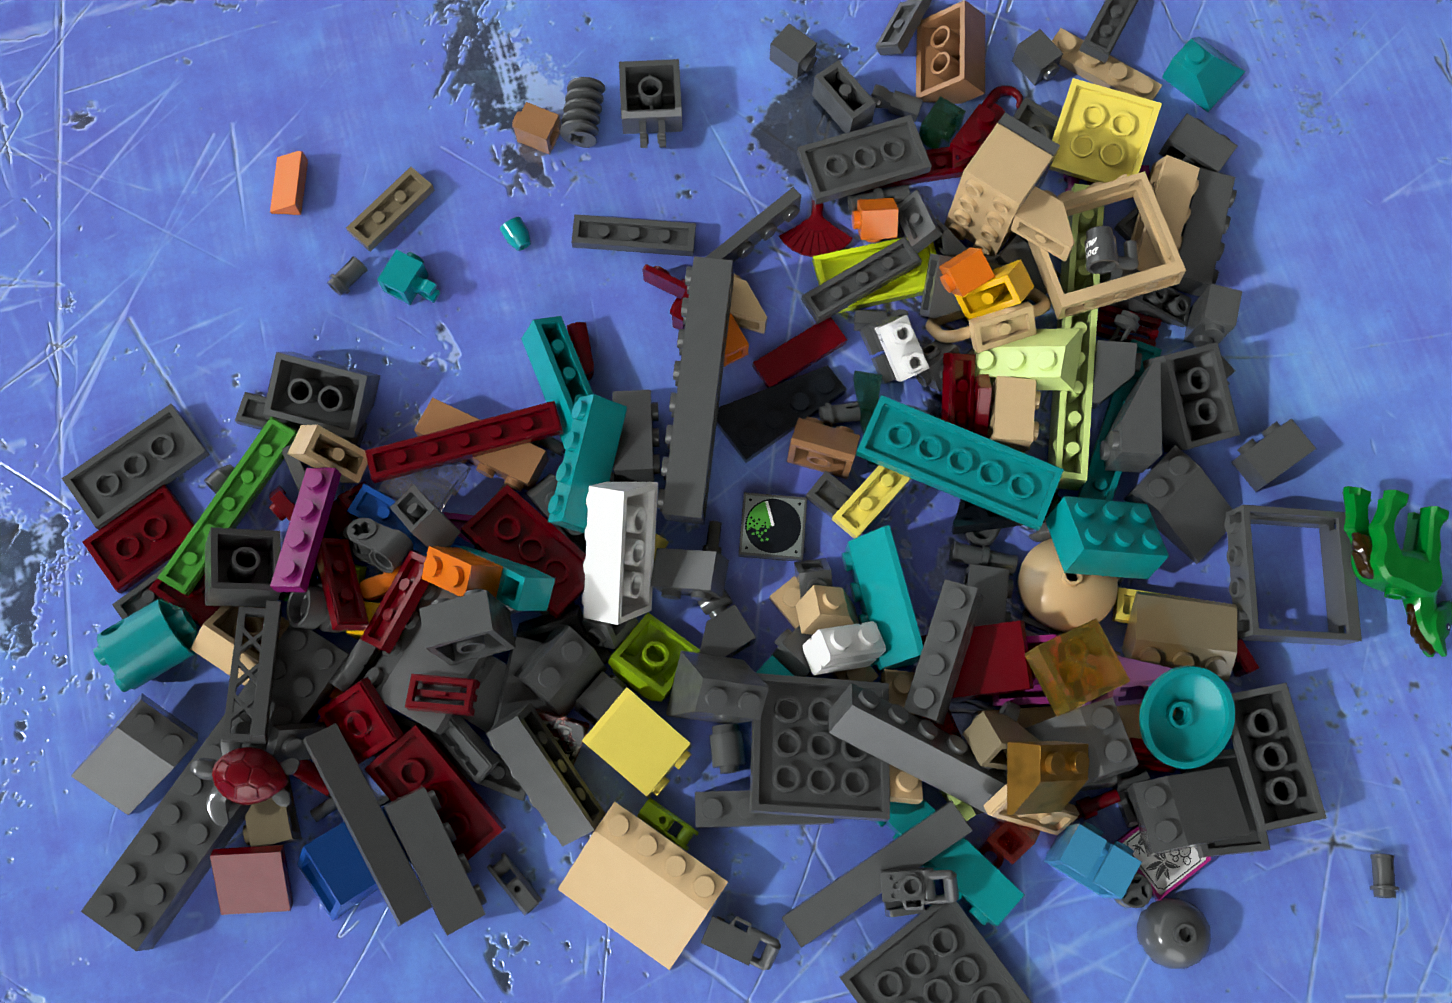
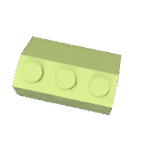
M1082 328L1036 329V335L980 353L974 350V354H976L975 382L978 374H989L991 386L997 376L1035 379L1036 390L1074 391L1084 330Z

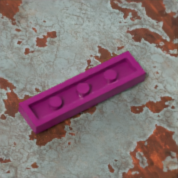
M306 468L270 587L276 592H307L342 475L336 468Z

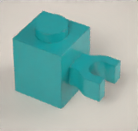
M396 249L377 279L385 293L408 305H411L417 294L435 303L440 295V291L436 289L437 285L427 280L429 274L423 264V259L412 252L405 254Z

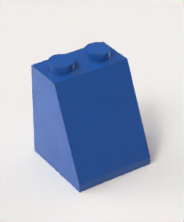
M384 808V809H382V811H383V813H384V815H385V817H386V819H387V821H388V823H389L391 829L393 830V832H394V834H395V836H396V838H397V840H398V842H399V844H400L402 850L404 851V853H405V855H406V857H407V859H408V861H409V863H410V865H411V862H410V860H409V858H408V856H407V854H406V852H405V850H404V848H403V845H402V843H401V841H400V839H399V837H398V835H397V833H396V831H395V829H394V827H393V825H392V823H391V820H390V818H389V816H388V814H387V812H386V810H385V808ZM345 822L303 846L297 865L332 921L379 889Z

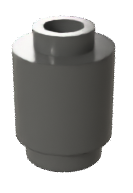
M738 724L712 726V735H709L713 768H720V774L740 772V766L746 764L743 732L739 731Z

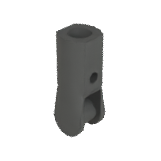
M359 639L350 655L345 659L329 683L345 692L363 679L368 669L381 655L382 650Z
M504 852L501 854L502 859L493 866L489 864L487 869L525 916L543 900ZM511 869L516 877L507 884L502 876Z

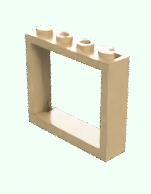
M1145 171L1130 176L1123 174L1116 180L1107 183L1096 182L1086 189L1077 192L1066 191L1059 194L1057 198L1063 201L1067 216H1071L1133 197L1161 266L1064 294L1049 253L1028 241L1058 320L1180 283L1186 269Z

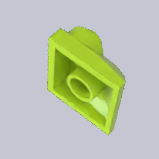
M647 612L610 656L608 664L620 680L646 699L662 702L672 689L681 651L699 653L700 649Z

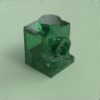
M940 96L921 124L919 131L921 141L931 149L939 148L944 140L949 142L956 130L958 131L961 127L966 111Z

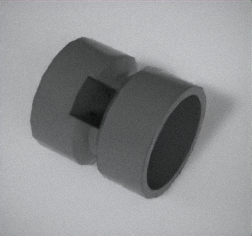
M308 585L306 593L291 592L286 610L287 619L291 626L304 629L318 628L321 631L331 633L343 631L332 629L324 591L321 587Z

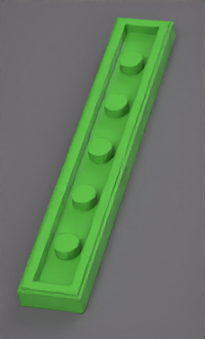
M273 417L269 418L158 576L159 580L186 596L191 594L205 573V543L210 528L236 529L284 460L282 449L293 443L298 433L296 430Z

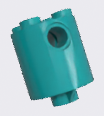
M159 598L97 634L99 646L94 648L93 652L101 665H109L115 674L113 676L114 681L122 692L130 689L135 690L196 654L190 648L197 637V626L185 608L168 603L165 599Z

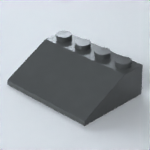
M429 583L391 653L388 654L382 651L375 665L367 672L365 678L368 677L386 705L441 735L452 714L413 711L405 708L411 674L474 679L487 656L450 666L425 649L419 608L431 605V602L436 599L460 597ZM419 683L417 689L465 693L467 691V688ZM415 697V701L451 705H458L460 701Z

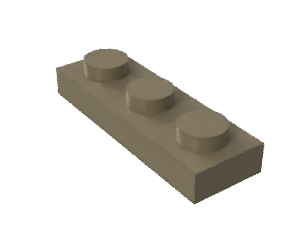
M410 167L346 227L348 233L371 252L435 191L434 187L414 168Z

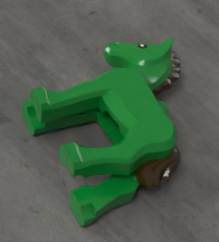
M1352 486L1344 487L1342 492L1345 505L1344 531L1349 537L1352 547L1351 567L1354 575L1363 584L1384 592V597L1402 600L1407 615V624L1410 626V635L1414 638L1415 643L1419 644V648L1427 657H1434L1435 653L1446 657L1445 639L1449 635L1452 625V602L1441 601L1437 604V595L1443 582L1440 564V530L1442 525L1448 520L1449 511L1439 506L1420 508V514L1415 512L1408 513L1403 549H1400L1396 540L1394 525L1399 511L1407 505L1409 494L1398 490H1384L1383 499H1378L1376 513L1369 524L1368 506L1371 502V491Z

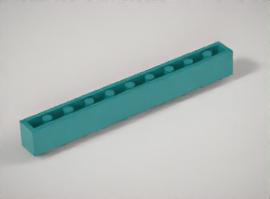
M773 655L756 672L760 674L794 676ZM924 799L919 804L890 802V819L887 822H874L880 827L886 824L895 833L892 837L894 840L936 810ZM964 837L921 866L922 868L933 867L934 870H952L957 874L959 899L957 901L963 898L972 907L969 913L983 926L987 923L998 926L1025 896Z

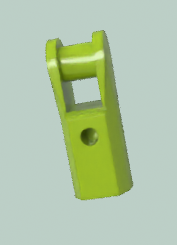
M649 797L637 815L642 821L686 851L689 849L687 844L694 834L696 836L699 834L691 825L651 797ZM674 821L683 826L676 838L668 833Z

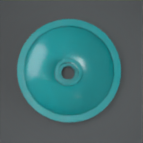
M1189 665L1175 667L1159 676L1147 690L1139 714L1140 732L1147 749L1159 761L1179 769L1197 768L1216 758L1227 745L1235 723L1234 701L1225 682L1210 670ZM1176 708V709H1177V712H1176L1175 716L1173 717V711H1174V709Z

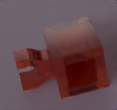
M998 820L986 839L987 841L979 847L978 851L982 855L987 851L994 852L997 858L992 864L997 869L1002 866L1005 859L1014 864L1036 843L1040 830L1006 820L1003 822Z

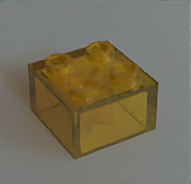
M1097 618L1048 640L1024 654L1057 717L1130 682Z

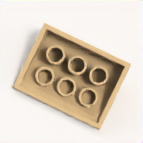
M614 802L591 835L558 890L670 970L728 881L624 807Z

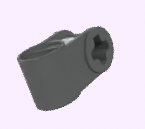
M359 518L352 521L347 527V535L354 544L352 546L354 557L359 561L377 567L383 572L392 573L405 559L410 550H413V543L406 534L379 524L372 519Z

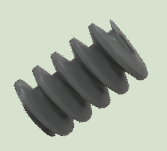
M578 77L569 81L567 85L566 103L563 108L564 114L561 119L560 135L572 145L590 148L597 143L594 136L598 134V127L596 125L600 123L598 115L602 112L600 104L604 100L602 94L605 92V85L601 81L590 77Z

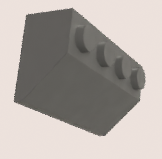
M1287 683L1232 693L1235 706V723L1231 739L1258 832L1326 819L1325 810Z

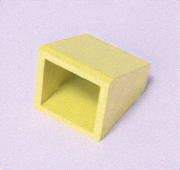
M627 687L582 740L587 747L647 798L652 793L658 796L670 782L666 778L674 766L680 770L692 755L688 752L691 743Z

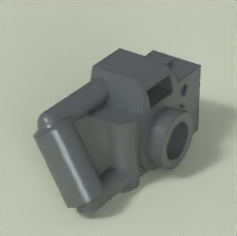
M933 867L880 871L882 901H902L906 911L923 910V906L928 904L954 903L959 899L957 874L952 870H934ZM943 879L944 894L936 895L935 880ZM921 900V903L907 904V901Z
M712 916L701 940L702 944L748 966L751 964L761 970L771 969L781 948L777 938L752 927L750 922L738 916L730 923L725 922V919L719 916L717 918ZM736 920L747 925V930L744 931L735 927ZM759 941H762L767 945L759 959L753 956Z

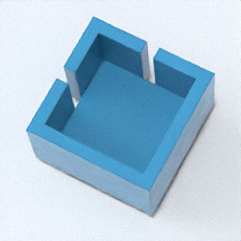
M1084 822L1083 825L1075 823L1065 828L1056 837L1044 862L1102 898L1123 899L1142 863L1132 856L1134 851L1121 842L1115 841L1114 844L1107 842L1106 839L1101 837L1103 832L1090 823Z

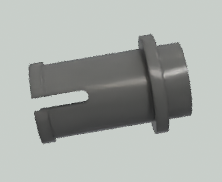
M352 256L351 260L335 275L331 274L329 276L330 280L327 284L340 296L343 293L348 294L350 292L349 287L367 272V268L356 257Z
M857 401L839 405L825 403V406L819 407V417L824 425L833 427V424L857 422L860 421L861 417L860 407H858Z
M1371 854L1373 885L1370 886V890H1373L1374 897L1396 898V892L1399 891V887L1395 886L1394 855Z

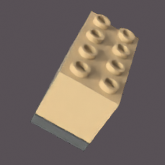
M1004 113L964 169L944 225L958 240L964 241V239H967L974 243L973 248L981 249L985 256H997L1013 233L1011 226L1016 213L1034 187H1041L1060 145L1009 114Z

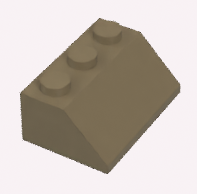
M1136 591L1122 645L1123 654L1126 658L1169 668L1187 665L1201 667L1215 673L1223 681L1229 682L1237 655V606L1235 604Z

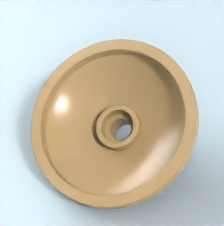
M1052 538L1035 546L1025 557L1018 574L1019 595L1027 611L1043 625L1064 632L1086 630L1101 622L1111 611L1116 601L1118 592L1117 577L1075 574L1077 581H1070L1066 577L1067 573H1064Z

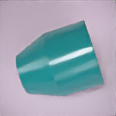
M521 217L512 218L500 227V231L507 243L517 251L524 250L531 244L529 231Z

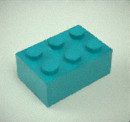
M1064 496L1045 520L1064 573L1149 579L1169 557L1147 504Z

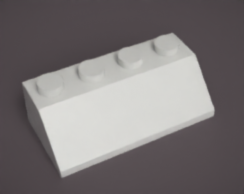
M603 482L589 486V492L586 497L588 517L585 529L586 559L583 564L585 573V588L582 595V604L584 606L583 618L619 625L652 611L653 587L650 585L654 568L657 482Z

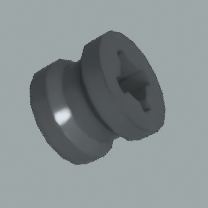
M1136 873L1123 899L1114 900L1123 907H1144L1152 897L1151 884L1146 877Z

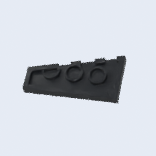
M827 365L720 406L718 408L717 426L744 462L747 463L794 430L798 418L806 419L807 417L814 416L819 412L820 407L825 406V403L831 404L844 395L847 389Z

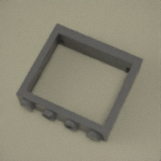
M1241 505L1226 512L1224 527L1228 538L1227 562L1230 565L1231 578L1229 593L1232 597V604L1237 606V640L1336 646L1362 641L1356 577L1351 567L1352 547L1350 539L1344 531L1345 512ZM1251 524L1319 528L1328 632L1259 628Z

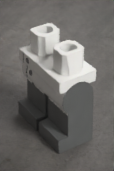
M907 315L902 317L887 316L858 329L869 355L884 351V353L871 358L882 384L892 380L902 382L929 369V365Z

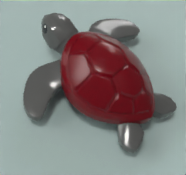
M239 722L231 728V733L249 734L251 723ZM221 741L222 757L218 761L212 758H201L193 761L189 767L196 777L214 781L215 786L207 796V810L215 824L227 826L230 823L228 813L229 800L241 805H253L272 798L281 807L290 806L291 796L284 787L287 784V775L294 774L297 771L300 761L289 758L279 763L274 756L263 749L242 747L243 743Z

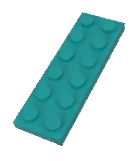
M882 395L856 451V456L1037 531L1040 530L1064 471L1062 468Z

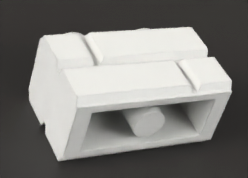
M871 621L818 629L812 635V638H809L803 644V651L810 670L815 676L868 667L886 651V646L877 624Z

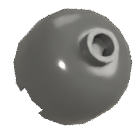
M1162 898L1151 903L1146 910H1143L1137 923L1138 942L1156 964L1170 969H1185L1199 963L1208 952L1211 942L1210 926L1204 914L1190 902L1180 898Z

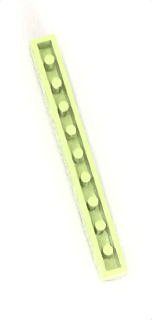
M1075 183L1071 191L1077 192L1086 189L1090 185ZM1104 206L1067 216L1075 243L1066 262L1061 261L1060 285L1064 294L1100 283V274L1090 273L1086 269L1085 240L1087 239L1086 232L1089 229L1103 226ZM1098 308L1057 319V329L1082 328L1084 330L1074 391L1052 390L1047 463L1064 469L1057 486L1059 489L1078 491L1087 481Z

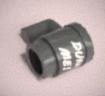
M1097 226L1086 232L1085 252L1086 269L1088 272L1105 274L1116 269L1134 270L1138 267L1139 260L1136 241L1124 242L1125 256H1118L1116 238L1111 227Z

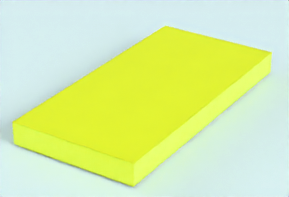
M901 238L813 256L812 262L818 285L823 284ZM934 242L917 253L922 260L920 266L838 313L922 296L930 253L937 254Z

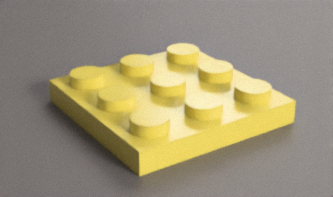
M1073 78L1052 141L1059 144L1060 148L1049 170L1093 183H1107L1116 180L1123 174L1130 176L1139 173L1162 103Z

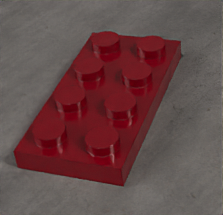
M509 485L500 490L461 527V533L482 552L532 567L555 578L547 611L556 619L584 592L585 573L583 564L586 554L554 525L548 523L545 517Z
M420 723L412 727L364 768L391 802L421 786L425 787L427 792L433 790L442 809L436 812L442 824L447 821L449 822L457 838L456 841L452 842V845L457 855L463 852L467 860L506 828Z

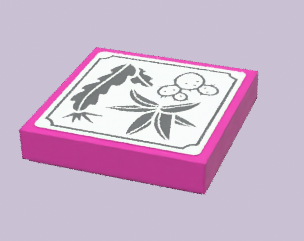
M1138 826L1133 827L1117 840L1130 847L1134 851L1132 856L1142 862L1136 873L1148 879L1152 887V896L1155 900L1164 898L1212 860L1210 857L1199 858L1196 846L1147 857Z

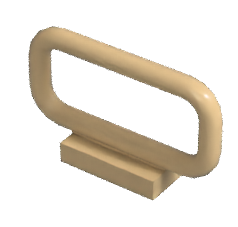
M1033 288L1024 300H1032L1036 303L1035 305L1027 301L970 319L969 326L956 330H943L940 325L965 318L966 316L961 310L938 318H929L925 327L935 340L943 343H955L971 338L973 349L980 353L1036 335L1035 318L1049 311L1051 301L1043 292Z

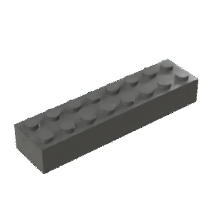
M694 256L693 267L687 266L685 286H687L689 298L683 297L681 317H683L685 329H679L677 348H679L681 361L675 360L673 380H675V386L678 388L677 393L671 392L669 412H672L671 416L674 420L673 425L667 424L665 444H668L670 452L669 457H663L661 476H664L666 485L665 489H659L657 508H660V512H662L667 521L705 525L734 284L733 260Z

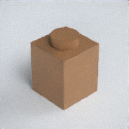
M526 102L522 111L516 113L512 127L514 128L517 142L550 155L560 135L561 122L558 114Z

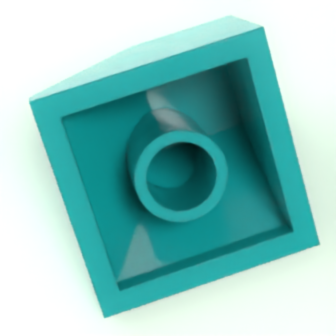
M1201 37L1191 38L1172 58L1162 78L1206 112H1209L1240 79L1245 71Z

